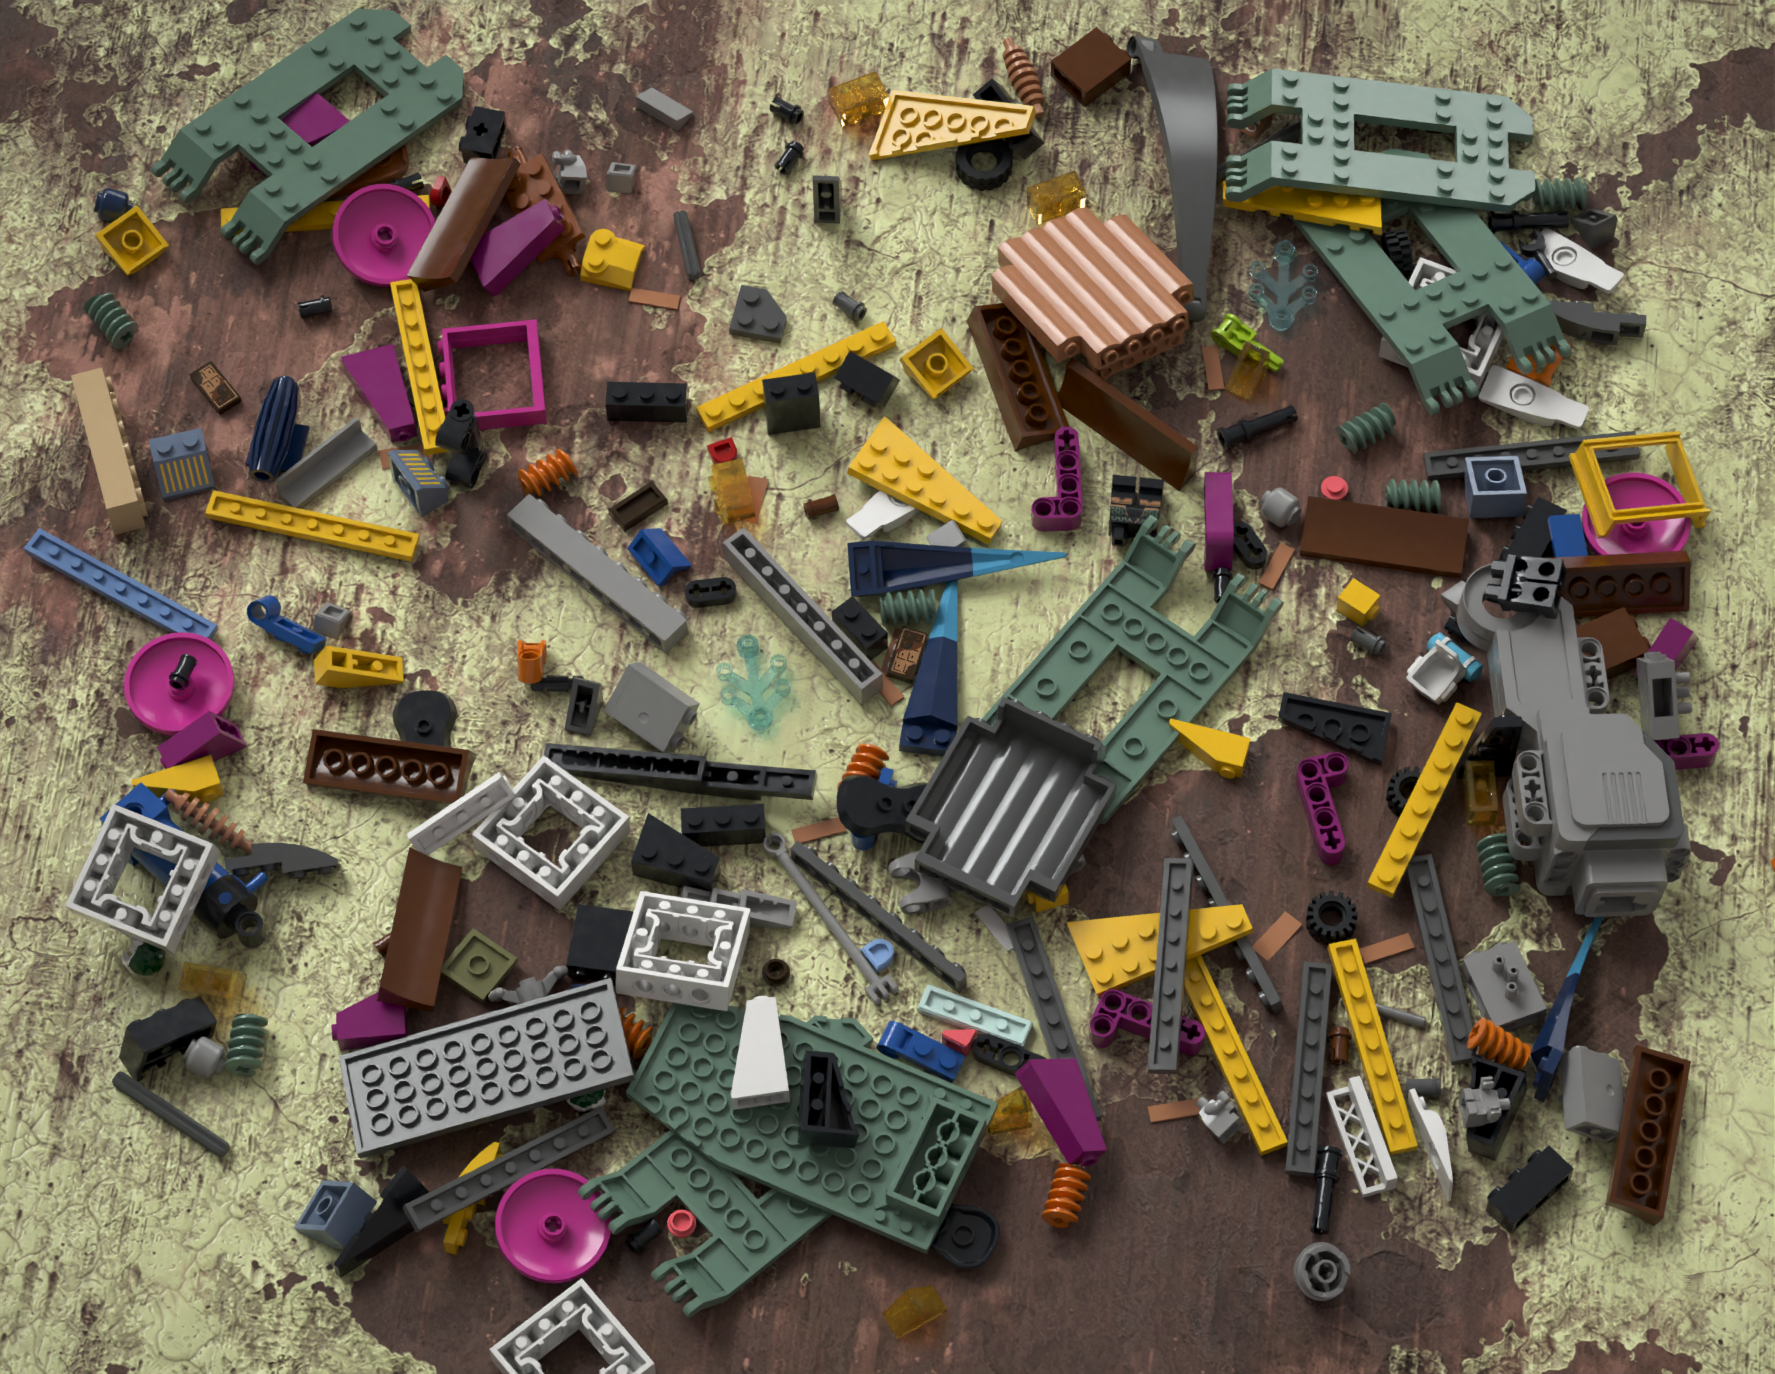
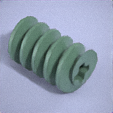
M1576 177L1572 184L1570 178H1565L1562 185L1559 178H1555L1553 184H1551L1548 178H1545L1541 186L1540 181L1535 179V193L1532 198L1533 209L1535 205H1539L1540 211L1544 212L1546 204H1549L1551 212H1553L1556 204H1559L1561 210L1565 211L1567 203L1570 204L1572 211H1575L1577 203H1580L1582 210L1586 209V180L1583 184L1581 178Z
M114 294L95 295L84 304V312L89 315V318L95 323L96 327L112 343L113 348L122 349L131 343L138 329V324L132 321L131 315L126 314V309L121 307L118 300H115Z
M1382 402L1378 405V408L1373 407L1369 412L1360 414V417L1352 418L1351 422L1346 421L1342 426H1337L1336 432L1344 447L1355 455L1358 453L1356 445L1365 450L1367 448L1366 440L1371 445L1376 444L1375 435L1381 441L1385 439L1384 431L1389 436H1392L1396 419L1390 407Z
M1390 479L1385 490L1384 506L1390 507V505H1393V508L1400 509V506L1403 505L1405 510H1410L1411 506H1414L1418 512L1421 511L1422 506H1425L1427 513H1431L1433 506H1436L1437 512L1440 514L1441 489L1437 480H1433L1429 488L1427 480H1422L1418 487L1417 481L1412 479L1408 487L1406 480L1401 479L1397 487L1395 479Z
M922 590L918 591L917 598L914 597L912 591H908L906 599L903 598L901 592H897L895 600H893L890 592L886 593L884 601L880 597L883 627H887L889 619L892 620L894 626H898L900 618L903 619L905 626H908L912 617L916 625L920 624L921 617H924L926 623L930 624L932 616L936 618L934 590H929L928 597H925Z
M1497 833L1480 840L1476 848L1479 853L1478 859L1481 863L1480 869L1483 873L1482 880L1485 883V892L1496 897L1516 894L1520 891V886L1514 883L1519 878L1517 874H1513L1517 867L1515 864H1511L1515 858L1510 855L1507 834Z
M241 1013L237 1014L232 1020L231 1026L233 1029L230 1032L231 1040H229L228 1060L225 1063V1069L231 1074L252 1077L256 1074L253 1069L261 1067L262 1062L255 1058L263 1057V1051L258 1048L263 1047L265 1041L258 1037L266 1036L267 1031L261 1028L268 1025L266 1018L255 1014Z

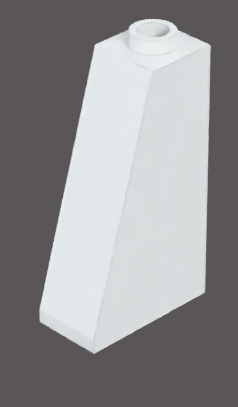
M758 996L753 1000L747 1001L731 1090L733 1110L790 1102L775 997Z

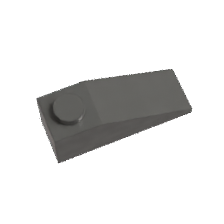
M813 175L814 223L840 224L842 183L839 176Z

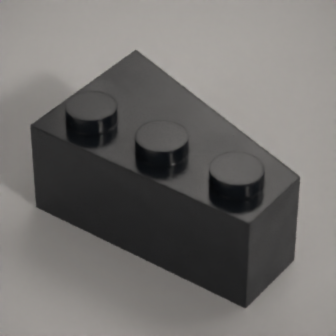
M650 813L647 814L631 860L633 875L679 888L687 886L710 892L713 888H716L721 873L720 858Z
M201 996L184 999L174 1007L167 1010L160 1009L146 1019H137L131 1022L126 1027L119 1059L131 1077L139 1082L144 1079L142 1073L155 1065L159 1069L167 1065L165 1059L178 1051L182 1055L185 1054L193 1039L198 1040L200 1037L210 1039L213 1037L217 1020Z
M806 1050L801 1064L797 1143L855 1148L859 1133L852 1118L850 1103L845 1095L844 1083L835 1054Z
M1472 1055L1470 1088L1479 1089L1481 1077L1491 1076L1493 1077L1492 1081H1494V1087L1491 1089L1497 1090L1498 1098H1509L1510 1109L1501 1110V1116L1498 1121L1482 1126L1467 1127L1468 1152L1495 1161L1528 1089L1526 1073Z

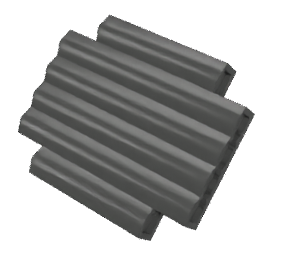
M1002 698L998 705V718L993 727L981 718L975 719L967 716L905 821V831L915 838L925 841L914 859V870L927 878L939 881L948 888L964 893L973 900L989 905L1000 913L1011 917L1016 915L1029 890L1045 900L1055 902L1116 796V785L1107 777L1096 776L1106 758L1107 747L1095 736L1090 734L1084 735L1076 731L1071 725L1054 721L1044 712H1035L1015 699Z

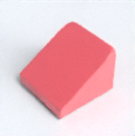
M974 1029L944 1030L942 1032V1044L965 1055V1057L970 1053L973 1041L977 1038V1030Z

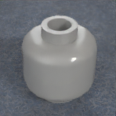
M1281 487L1274 489L1272 492L1268 490L1260 500L1262 516L1280 528L1286 525H1293L1301 513L1299 499Z
M200 1037L198 1040L193 1039L183 1056V1059L186 1060V1068L205 1079L210 1078L214 1073L219 1075L227 1059L223 1058L224 1047L206 1037Z

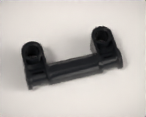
M460 399L451 405L443 424L437 432L435 445L455 453L448 464L445 479L472 489L477 482L479 472L487 455L478 428L477 418L474 414V407L470 401Z

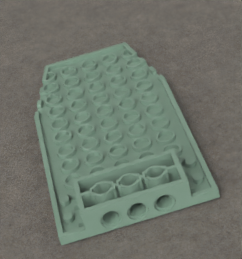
M672 1003L635 1074V1080L630 1083L626 1091V1096L718 1166L922 1253H928L998 1109L997 1102L797 1018L781 1014L778 1016L790 1102L733 1110L731 1090L745 1010L729 1006L727 1011ZM806 1050L835 1054L844 1083L845 1095L850 1103L852 1118L859 1133L855 1148L797 1143L801 1064Z

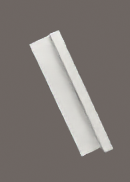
M498 772L416 827L407 836L419 852L428 856L516 797L507 777L505 775L502 776Z
M1361 1077L1349 1078L1347 1087L1326 1092L1325 1096L1361 1195L1364 1198L1395 1189L1398 1177ZM1346 1095L1350 1096L1352 1106L1348 1112L1337 1107L1336 1098ZM1349 1119L1360 1124L1362 1130L1358 1137L1346 1132L1345 1125ZM1358 1145L1370 1151L1371 1156L1367 1163L1355 1157L1354 1152ZM1367 1170L1378 1175L1381 1184L1367 1188L1363 1179Z

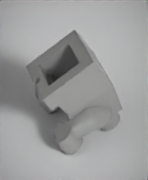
M570 150L564 151L563 154L559 151L553 152L552 162L554 165H559L558 175H556L555 171L553 173L563 193L582 194L587 174L586 166L580 155H574Z
M1481 1077L1479 1089H1463L1458 1103L1464 1128L1496 1122L1501 1116V1110L1510 1109L1509 1098L1499 1099L1497 1090L1491 1089L1494 1087L1493 1077Z
M1224 1091L1217 1095V1101L1213 1099L1208 1101L1203 1096L1196 1102V1105L1201 1109L1199 1114L1206 1126L1223 1145L1244 1125L1234 1113L1236 1107Z

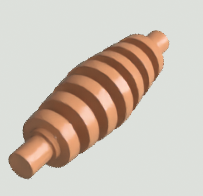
M1008 37L1003 40L1005 47L1003 58L1008 77L1010 78L1009 81L1023 102V105L1034 106L1036 110L1035 118H1041L1045 115L1042 108L1045 100L1038 74L1022 47L1015 45L1013 39Z
M171 789L167 790L163 798L173 804V812L178 814L180 809L184 811L181 818L185 822L189 816L193 817L194 819L190 824L193 829L199 822L203 824L198 833L204 835L207 829L210 828L213 831L208 837L209 839L214 840L217 834L222 836L218 842L219 844L224 845L228 840L231 842L228 847L229 849L234 850L236 847L250 854L251 844L253 843L245 839V836H243L245 831L243 829L238 833L233 831L237 826L233 821L229 827L225 826L224 824L228 819L225 814L219 821L215 819L220 811L215 807L209 815L206 811L210 804L205 802L200 809L196 807L200 799L195 797L190 803L187 801L190 796L189 794L178 795Z

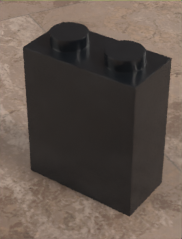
M815 372L762 380L764 415L768 435L821 428L819 391Z
M578 904L566 964L569 970L568 977H572L577 981H587L588 979L601 981L611 978L613 983L616 984V968L634 912Z

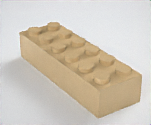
M102 367L71 375L113 533L118 535L144 528L146 526L143 517L148 516L111 377H105Z

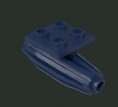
M280 376L273 380L260 407L245 463L246 467H249L250 477L263 483H271L276 479L279 471L286 472L302 460L310 427L307 425L295 424L299 385L289 376Z

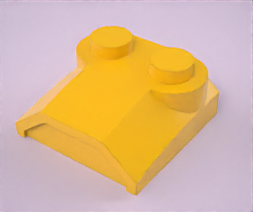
M138 205L95 234V238L100 243L102 251L113 259L126 276L137 273L169 248V244Z
M607 229L596 230L590 236L583 257L580 273L581 281L631 291L645 245L615 237L614 233Z
M942 328L903 355L899 360L904 373L914 379L932 400L943 395L974 370Z

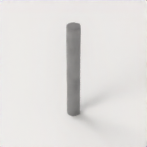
M1375 1003L1378 1014L1381 1017L1419 1028L1424 1026L1426 1017Z

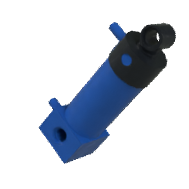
M139 783L115 804L183 831L171 820L167 807L170 802L163 798L165 793L158 798L142 783ZM107 811L101 818H99L102 826L109 811ZM135 847L128 860L133 867L140 862L165 887H167L171 878L169 875L170 871L174 870L177 865ZM216 862L193 913L219 939L228 938L236 933L243 946L256 948L265 941L266 930L262 917L255 912L258 898L253 893L268 881V877L263 872H260L245 885L235 875H230ZM249 927H256V930L253 932H245Z

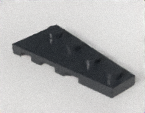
M1283 692L1278 721L1381 766L1392 713Z
M1509 714L1493 717L1456 767V779L1512 776L1523 727L1522 717H1514Z

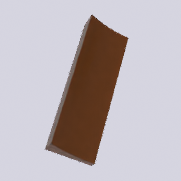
M470 157L407 274L424 292L457 284L521 165L515 157L507 159Z
M1004 303L974 306L968 317L967 324L1014 451L1054 440L1057 430L1061 427H1069L1036 338Z
M1072 358L1066 364L1063 383L1058 394L1062 408L1155 475L1164 479L1173 488L1180 491L1196 474L1198 446L1076 359Z
M1308 496L1300 556L1461 579L1469 519Z
M1686 550L1551 558L1563 559L1567 574L1563 591L1560 595L1573 605L1574 617L1603 616L1622 607H1625L1628 614L1689 611L1691 561Z
M313 729L303 783L312 786L452 804L465 795L468 779L477 754L467 749Z
M409 847L381 977L378 1002L433 1012L462 866L434 859Z
M1636 1045L1633 1048L1605 1205L1627 1212L1655 1226L1664 1218L1691 1061Z

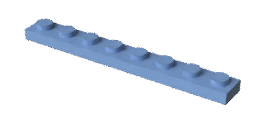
M40 528L24 547L25 554L170 633H194L211 640L218 631L217 624Z

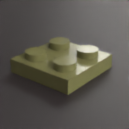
M473 928L444 962L441 976L482 1004H485L489 999V993L498 988L517 965L518 958Z

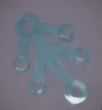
M1288 240L1278 242L1274 248V258L1279 262L1278 282L1265 271L1266 266L1262 261H1253L1249 271L1250 275L1258 279L1262 284H1251L1248 296L1251 300L1257 301L1269 313L1268 321L1278 331H1284L1291 327L1295 319L1294 314L1306 305L1313 304L1317 299V290L1312 286H1306L1302 289L1301 297L1287 306L1288 297L1308 282L1315 281L1318 277L1317 266L1307 264L1303 267L1302 274L1289 283V263L1295 257V246ZM1282 248H1286V249H1289V250H1288V251H1283V250H1281V249H1282ZM1254 268H1260L1261 271L1257 272V271H1254L1253 269H1254ZM1312 271L1314 274L1308 275L1306 272ZM1263 285L1277 297V305L1264 295L1265 289ZM1259 290L1261 293L1254 294L1252 291ZM1310 293V294H1312L1313 296H1312V297H1307V296H1305V294ZM1278 315H1283L1285 318H1279Z
M747 634L738 639L737 652L745 659L748 681L733 672L732 666L727 662L720 663L716 668V673L719 680L727 681L749 695L752 705L737 697L736 690L731 686L722 688L720 698L723 704L731 705L744 713L747 724L751 728L763 731L770 727L773 722V709L783 697L791 693V683L785 678L778 679L774 684L775 691L763 703L762 694L778 674L786 670L787 660L783 655H774L770 660L771 666L759 679L755 658L759 652V643L756 637ZM751 642L752 645L747 647L743 643ZM781 661L783 665L775 666L774 663ZM727 669L729 673L721 674L720 671ZM781 685H785L788 687L786 690L778 689V687ZM731 693L733 697L725 698L724 695ZM757 714L765 715L763 718L760 719L755 717V715Z

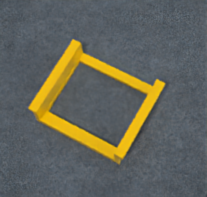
M1680 431L1587 439L1582 441L1575 453L1569 454L1568 457L1598 538L1608 537L1616 524L1690 517L1694 529L1706 526L1705 519L1711 510L1706 508L1680 439ZM1666 444L1667 456L1686 503L1615 510L1594 451Z

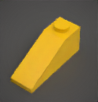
M326 645L314 659L316 685L351 688L402 684L404 682L402 657Z
M1170 718L1169 727L1174 731L1180 732V738L1177 742L1212 770L1219 772L1221 776L1229 779L1242 777L1251 738Z
M211 755L131 780L134 788L139 783H142L158 798L166 793L168 789H173L178 795L189 794L190 796L187 801L190 803L195 797L200 799L198 802L200 803L212 802L219 796L224 795Z

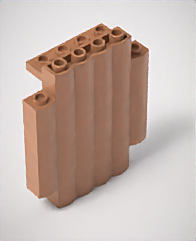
M1087 207L1078 208L1065 217L1053 219L1043 227L1030 229L1021 237L1008 239L997 247L998 263L1001 268L991 275L992 292L1058 363L1082 353L1087 358L1088 369L1102 379H1106L1184 343L1183 331L1189 329L1188 311L1183 306L1194 301L1193 283L1126 214L1114 216L1102 224Z

